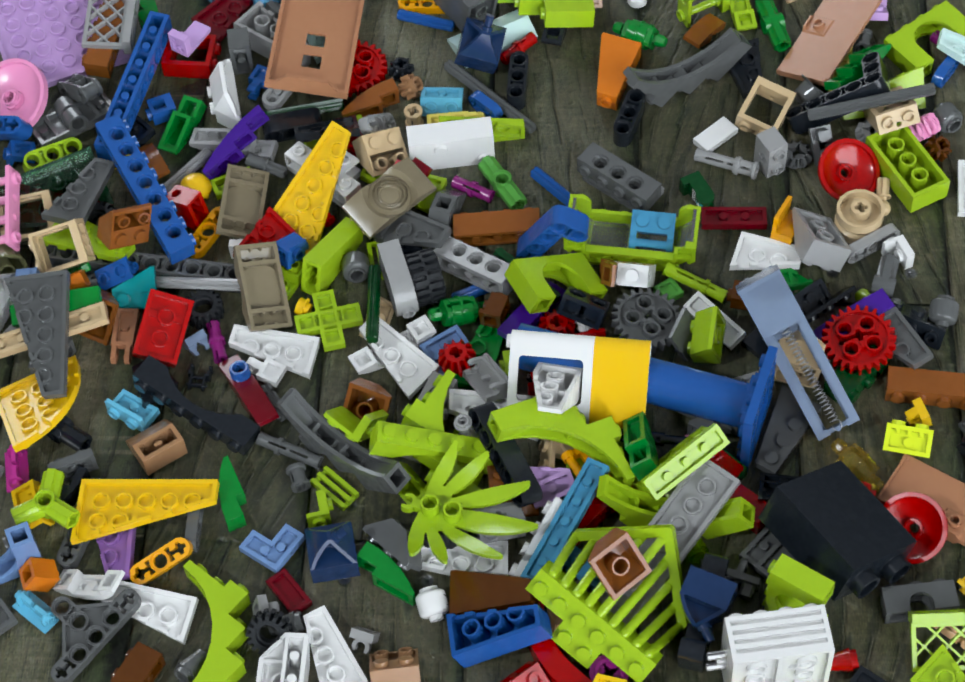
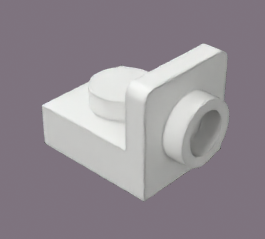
M903 234L897 237H890L883 242L882 256L894 254L900 260L899 263H901L904 270L913 267L915 253Z

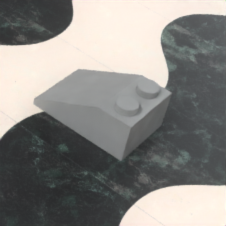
M793 207L792 218L795 250L801 262L808 266H820L825 271L833 270L840 272L852 250L832 219Z

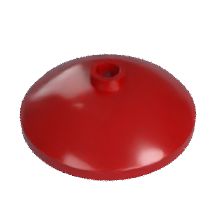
M844 138L831 143L824 149L818 161V177L824 190L831 197L839 200L843 194L854 189H865L873 192L877 186V179L880 177V166L875 153L869 146L856 139ZM841 170L845 171V177L841 175Z
M904 492L893 496L884 503L886 509L917 540V543L906 558L911 564L926 562L941 551L948 536V521L942 507L933 498L918 492ZM913 524H917L919 527L916 533L911 531Z

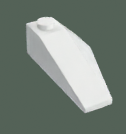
M538 362L533 371L538 411L562 414L577 404L582 393L583 368Z

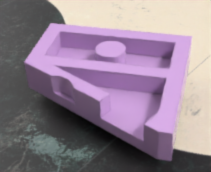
M529 466L543 493L542 500L533 503L536 509L540 508L548 500L552 502L555 497L560 499L566 497L575 481L570 468Z

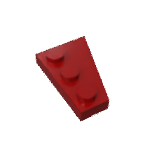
M269 206L263 218L257 221L255 228L250 234L245 236L239 245L273 242L293 232H297Z

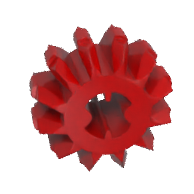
M554 308L552 313L547 311L544 313V317H540L538 327L563 334H575L576 322L557 314V310Z
M452 339L450 345L444 343V349L439 350L438 363L442 367L444 374L449 369L455 375L459 374L462 378L464 370L475 366V364L469 365L467 361L476 357V352L472 349L470 343L465 344L462 339L458 343Z

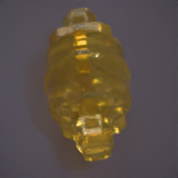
M837 438L831 444V448L836 455H840L835 462L841 460L860 481L871 484L872 490L880 491L884 487V482L879 476L875 475L880 467L870 457V454L866 453L856 443L848 447V444L843 439Z

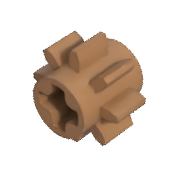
M413 73L400 77L401 83L398 84V89L402 97H407V100L421 96L419 91L423 90V82L420 77L414 76Z

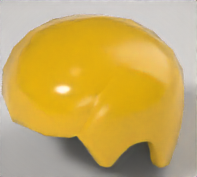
M191 173L186 175L180 182L181 186L200 191L203 199H208L211 194V181L204 174Z

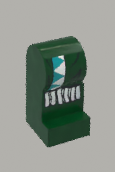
M699 170L680 178L679 191L683 196L689 194L695 206L714 207V192Z

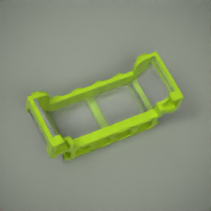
M570 194L568 207L589 217L588 238L584 242H574L563 237L564 250L570 253L572 250L577 253L582 252L588 262L594 265H600L601 258H609L614 261L656 264V271H664L668 262L677 267L684 262H687L689 265L695 262L701 206L688 204L679 209V215L675 221L672 252L643 247L632 249L628 248L632 213L592 209V200L584 194ZM637 233L636 238L667 241V236Z

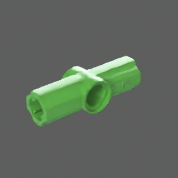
M488 155L482 158L481 162L478 163V168L492 185L495 195L501 197L509 209H523L527 204V199L512 181L511 173L504 170L494 156Z

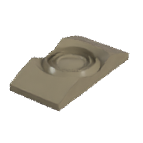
M408 157L391 166L371 184L362 187L342 206V209L364 234L371 239L433 193L436 187Z
M228 164L215 234L244 239L247 234L251 233L257 221L263 218L270 172Z
M276 241L235 245L233 247L235 276L240 286L242 312L249 331L257 332L292 327L293 323Z

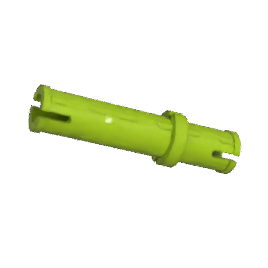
M670 262L667 263L662 274L696 291H700L703 295H707L720 303L724 302L728 290L711 283V280H704Z

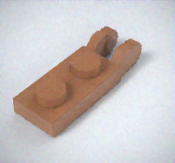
M118 308L110 344L111 364H117L119 349L125 350L124 364L130 365L132 362L131 354L136 340L140 316L138 308Z

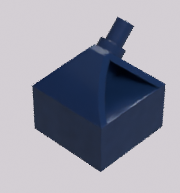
M491 14L486 15L485 22L467 17L462 28L454 64L494 74L499 63L507 28L494 25L495 16Z
M351 521L304 529L313 584L360 576Z
M691 565L680 590L681 605L688 622L693 628L698 630V633H702L705 642L708 644L715 641L711 631L712 625L724 622V617L729 616L738 594V583Z

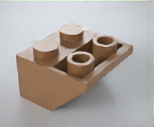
M167 419L161 420L125 441L148 476L188 453L184 439L173 423Z
M402 647L398 651L388 652V650H377L374 654H369L371 682H421L418 648Z

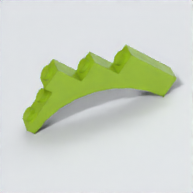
M498 0V3H514V7L518 8V15H540V19L544 20L545 28L594 26L595 8L593 0Z
M447 369L443 376L439 374L432 384L435 387L432 393L427 391L421 401L416 398L412 405L408 403L401 413L404 416L401 425L445 432L443 425L444 401L455 373ZM413 455L414 459L431 469L424 479L427 482L424 488L426 491L443 457ZM457 462L448 482L461 470ZM472 482L468 487L452 497L455 498L482 489Z
M536 397L491 411L487 425L497 443L519 438H538L569 445L592 459L608 465L610 468L609 474L625 485L631 487L636 476L624 457V451L618 445L622 436L621 428L614 422L612 416L587 424L584 414L579 412L577 406L569 408L562 414L538 411Z
M608 474L599 476L596 497L620 513L619 520L627 526L648 525L668 499L667 497H661L655 501L649 493L625 485ZM743 497L729 499L702 536L708 540L752 529L754 527L756 507Z
M189 560L183 566L185 574L199 588L208 602L212 619L211 643L206 660L192 682H238L247 673L244 666L245 660L236 651L249 638L246 637L247 625L238 618L251 604L248 595L249 591L241 583L237 585L232 580L225 585L218 577H211L203 565L200 563L196 565Z

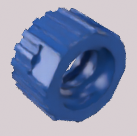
M243 360L235 361L229 367L231 378L235 382H243L251 376L249 365Z

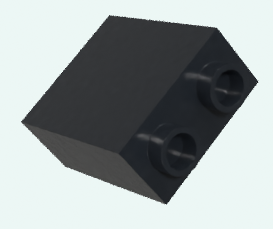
M841 460L778 485L758 517L799 563L835 582L834 591L830 597L833 601L851 593H854L858 599H861L872 592L881 579L885 578L890 584H893L900 580L912 566L906 558L917 543V540Z

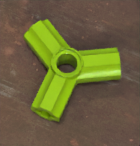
M48 468L43 472L40 489L34 498L10 509L16 525L26 521L29 524L40 518L52 519L67 530L75 527L81 514L77 509L60 499L65 477L62 471Z

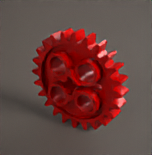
M360 40L357 42L348 93L349 97L353 93L359 96L360 92H364L381 81L386 80L385 75L388 74V64L385 54H382L381 48L376 49L375 44L369 47L368 41L364 44H361Z
M856 305L855 310L847 306V312L845 313L839 309L838 317L832 314L831 322H825V329H822V336L824 337H821V341L826 345L825 352H828V360L833 359L832 366L841 364L840 371H844L847 367L849 368V374L857 370L859 375L862 374L864 369H866L868 374H871L872 367L879 371L880 363L886 366L887 358L892 359V351L896 349L897 336L894 335L895 327H890L891 320L884 321V313L877 316L876 308L869 312L867 305L864 310H860L859 305ZM868 325V326H870L871 328H870V329H864V328H862V326ZM841 331H847L849 334L843 335V334H840L839 332H841ZM876 345L878 346V348L872 349L868 346ZM852 350V351H855L856 353H855V354H848V353H846V352Z

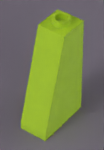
M345 217L303 257L301 291L311 296L312 293L326 291L342 270L341 260L343 256L348 252L358 249L363 242V232L353 220L350 221V218Z

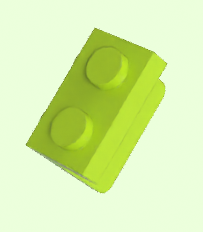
M343 406L326 410L323 414L331 426L341 429L349 440L357 443L369 439L370 433L377 421L386 422L390 415L381 409L364 415L361 420Z

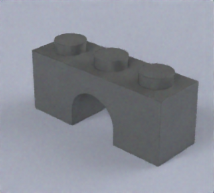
M940 578L924 583L913 581L905 585L888 584L881 587L879 594L884 624L908 622V611H911L910 605L913 603H923L930 610L959 609L960 607L954 579L946 580Z

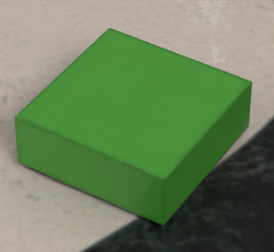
M668 278L653 287L654 293L660 290V296L667 293V300L675 299L676 301L684 296V291L672 278Z

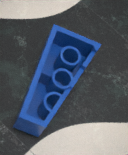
M538 604L508 607L507 610L499 611L497 609H488L487 612L481 613L469 611L462 615L446 614L451 655L464 668L553 638L550 618Z

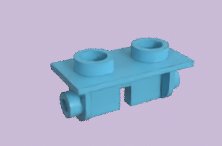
M18 590L15 593L16 603L12 605V608L44 634L59 621L52 613L51 607L31 591Z

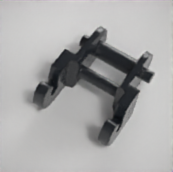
M191 364V368L188 370L189 381L186 383V386H188V390L194 387L201 388V391L204 392L208 387L207 382H211L213 366H209L207 374L201 377L194 376L195 364ZM194 379L203 380L202 384L193 383Z

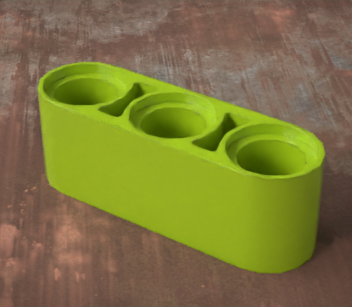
M71 137L29 151L23 159V170L28 175H36L74 162L81 155L82 143L79 139ZM74 146L78 151L71 153L67 150V147ZM55 153L58 158L55 160L49 159L47 154ZM35 160L38 165L32 167L28 165L27 161Z

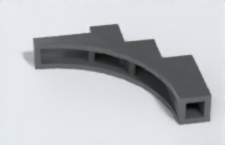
M730 27L707 48L677 64L651 70L636 69L628 66L623 71V74L627 78V84L633 89H640L645 94V100L650 105L655 104L663 107L677 91L691 94L705 78L718 82L752 46L741 32Z
M290 388L276 403L278 408L299 432L298 438L309 451L315 454L326 455L338 471L353 473L366 490L397 495L411 479L399 461L370 455L369 450L349 440L339 430L331 426L295 388Z

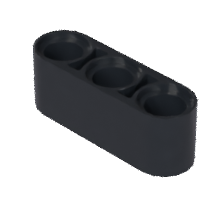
M516 51L510 56L507 81V102L517 110L523 109L526 105L529 78V58L527 53L523 51Z
M640 89L629 90L613 126V141L616 146L627 147L634 138L645 111V94Z
M306 108L269 115V120L262 125L264 139L277 140V142L296 139L294 127L321 122V111L318 108Z

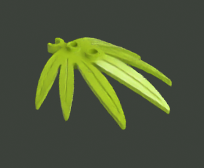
M454 440L437 466L425 495L421 499H417L414 494L406 493L405 499L412 503L409 505L401 504V510L405 513L418 512L408 536L409 556L414 557L421 551L424 544V535L427 534L428 544L434 556L441 563L448 564L446 546L438 533L441 531L452 542L470 553L485 558L501 560L503 559V554L459 529L483 535L504 536L537 530L538 524L513 517L465 509L484 508L511 500L528 490L531 486L530 481L500 485L453 498L452 496L464 490L478 477L489 459V451H485L461 469L448 482L454 470L458 454V441Z

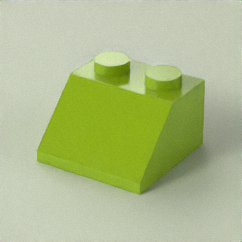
M712 306L695 312V319L691 320L690 332L692 333V340L688 342L687 353L693 362L721 363L726 320L718 306Z

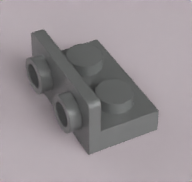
M91 448L79 450L75 454L65 458H58L52 463L47 464L48 468H55L64 473V482L70 480L72 474L76 473L78 466L87 468L88 472L99 469Z

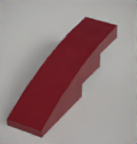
M238 354L218 363L221 373L228 380L231 389L240 399L243 408L256 424L262 427L279 418L278 413L252 373L250 378L243 382H235L231 378L229 372L230 365L235 361L242 360Z

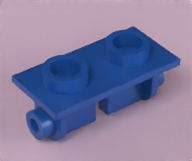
M126 256L94 271L98 285L105 291L133 278V274L137 273L139 265L137 262L128 261Z

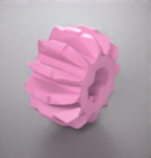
M931 112L919 116L920 123L908 126L919 142L937 134L941 130L938 118Z

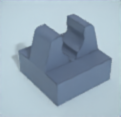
M204 329L191 335L182 343L185 350H188L195 357L199 355L197 344L202 345L205 350L210 348Z

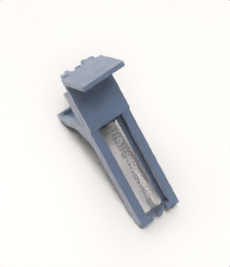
M778 265L764 268L762 272L739 282L735 286L736 291L742 298L766 345L778 348L776 363L818 441L830 436L835 431H840L842 427L849 426L860 420ZM797 330L800 331L846 417L843 421L836 417L829 423L839 420V423L828 429H825L778 341L783 337H794V335L790 334ZM790 338V339L787 340L786 342H789V341H791V340H795V341H796V339ZM793 341V342H792L791 344H789L788 346L793 345V344H796V345H795L793 348H791L790 350H792V349H794V348H797V347H799V348H798L796 351H794L792 354L801 351V352H800L798 355H796L795 357H798V356H800V355H803V356H802L800 359H798L797 361L802 360V359H805V360H804L802 363H800L799 365L804 364V363H807V364H806L805 366H803L801 369H803V368H805V367H809V366H810V365H808L809 362H805L807 358H803L805 354H801V353H802V350H799V349H800V346H797V345H798V342ZM812 376L809 379H807V381L813 378L817 379V377ZM822 392V393H824V394H823L820 398H818L817 400L826 397V398H825L823 401H821L820 403L825 402V401H828V402H827L825 405L821 406V407L830 405L827 409H825V410H823V411H826V410H828V409H832V410H831L830 412H828L827 414L833 413L832 411H833L834 408H830L832 404H828V403H829V400H826V399H827V396H824V395H825V392ZM834 412V414L829 418L837 416L835 415L836 412Z

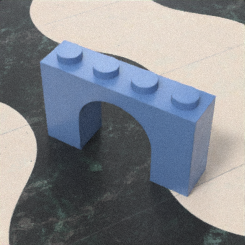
M27 521L4 530L10 547L0 557V585L20 577L18 570L30 557L43 558Z

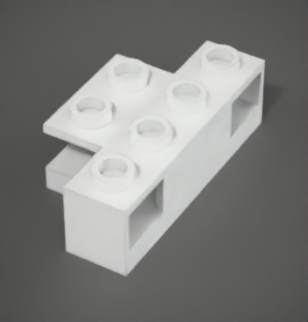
M300 141L296 142L284 153L288 170L296 175L312 149ZM348 151L345 153L332 201L340 207L361 189V184L356 181L360 177L361 170L355 166L360 160Z

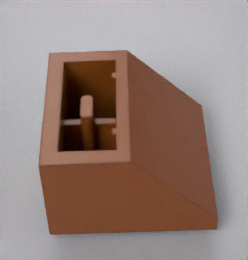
M146 203L112 210L101 216L98 221L97 237L109 250L148 242L152 204Z

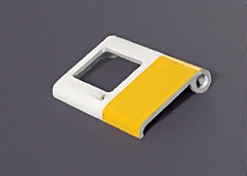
M513 329L511 334H507L506 347L510 348L506 406L524 401L517 398L519 357L525 355L573 359L583 362L581 403L574 406H577L579 412L584 414L587 424L612 416L614 422L623 429L624 420L642 411L646 415L652 341Z

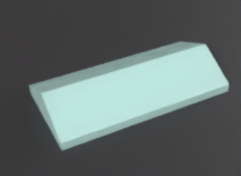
M518 9L493 21L494 25L507 28L501 53L508 49L512 42L520 40L529 32L534 33L538 38L529 16L518 15ZM461 33L447 39L455 54L457 53Z

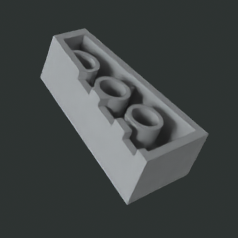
M258 1L238 18L233 25L234 29L247 27L251 49L269 59L277 19L272 11H267L264 8V4ZM303 55L301 66L308 67L311 64V56Z

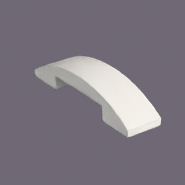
M423 315L406 324L407 330L400 334L419 348L420 344L428 341L437 332L427 316ZM368 346L348 356L349 361L359 375L385 368L375 352L369 349Z
M63 569L59 576L60 580L52 589L75 598L104 600L113 596L125 572L123 570H107L105 575H85L78 569Z

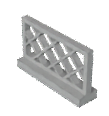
M88 0L82 48L124 50V54H132L140 0H121L124 6L118 11L113 5L120 0H110L109 2L102 0L105 5L98 10L93 6L98 0ZM110 8L114 13L105 18L101 13ZM98 16L102 22L94 27L91 24V20ZM119 17L122 23L114 27L110 22ZM107 25L111 31L102 35L98 30ZM94 33L100 37L95 42L88 41V37ZM116 34L119 37V43L109 42L107 39Z

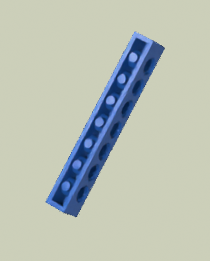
M154 11L149 12L104 119L118 113L122 120L125 119L130 130L132 129L169 40L168 33L172 29L170 15ZM97 135L94 142L97 157L112 161Z
M117 113L95 123L100 141L137 205L152 204L150 228L170 263L173 265L195 255L194 245L197 243L193 234L187 233L185 229L187 225L183 217L177 216L175 203L173 200L169 201L166 197L168 195L163 183H158V175L153 167L149 168L147 155L144 151L140 152L138 149L140 147L135 135H130L129 131L131 130L125 119L122 120Z

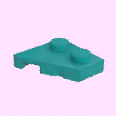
M155 265L149 266L147 269L134 275L133 278L112 288V295L119 303L118 308L145 309L150 289L157 290Z

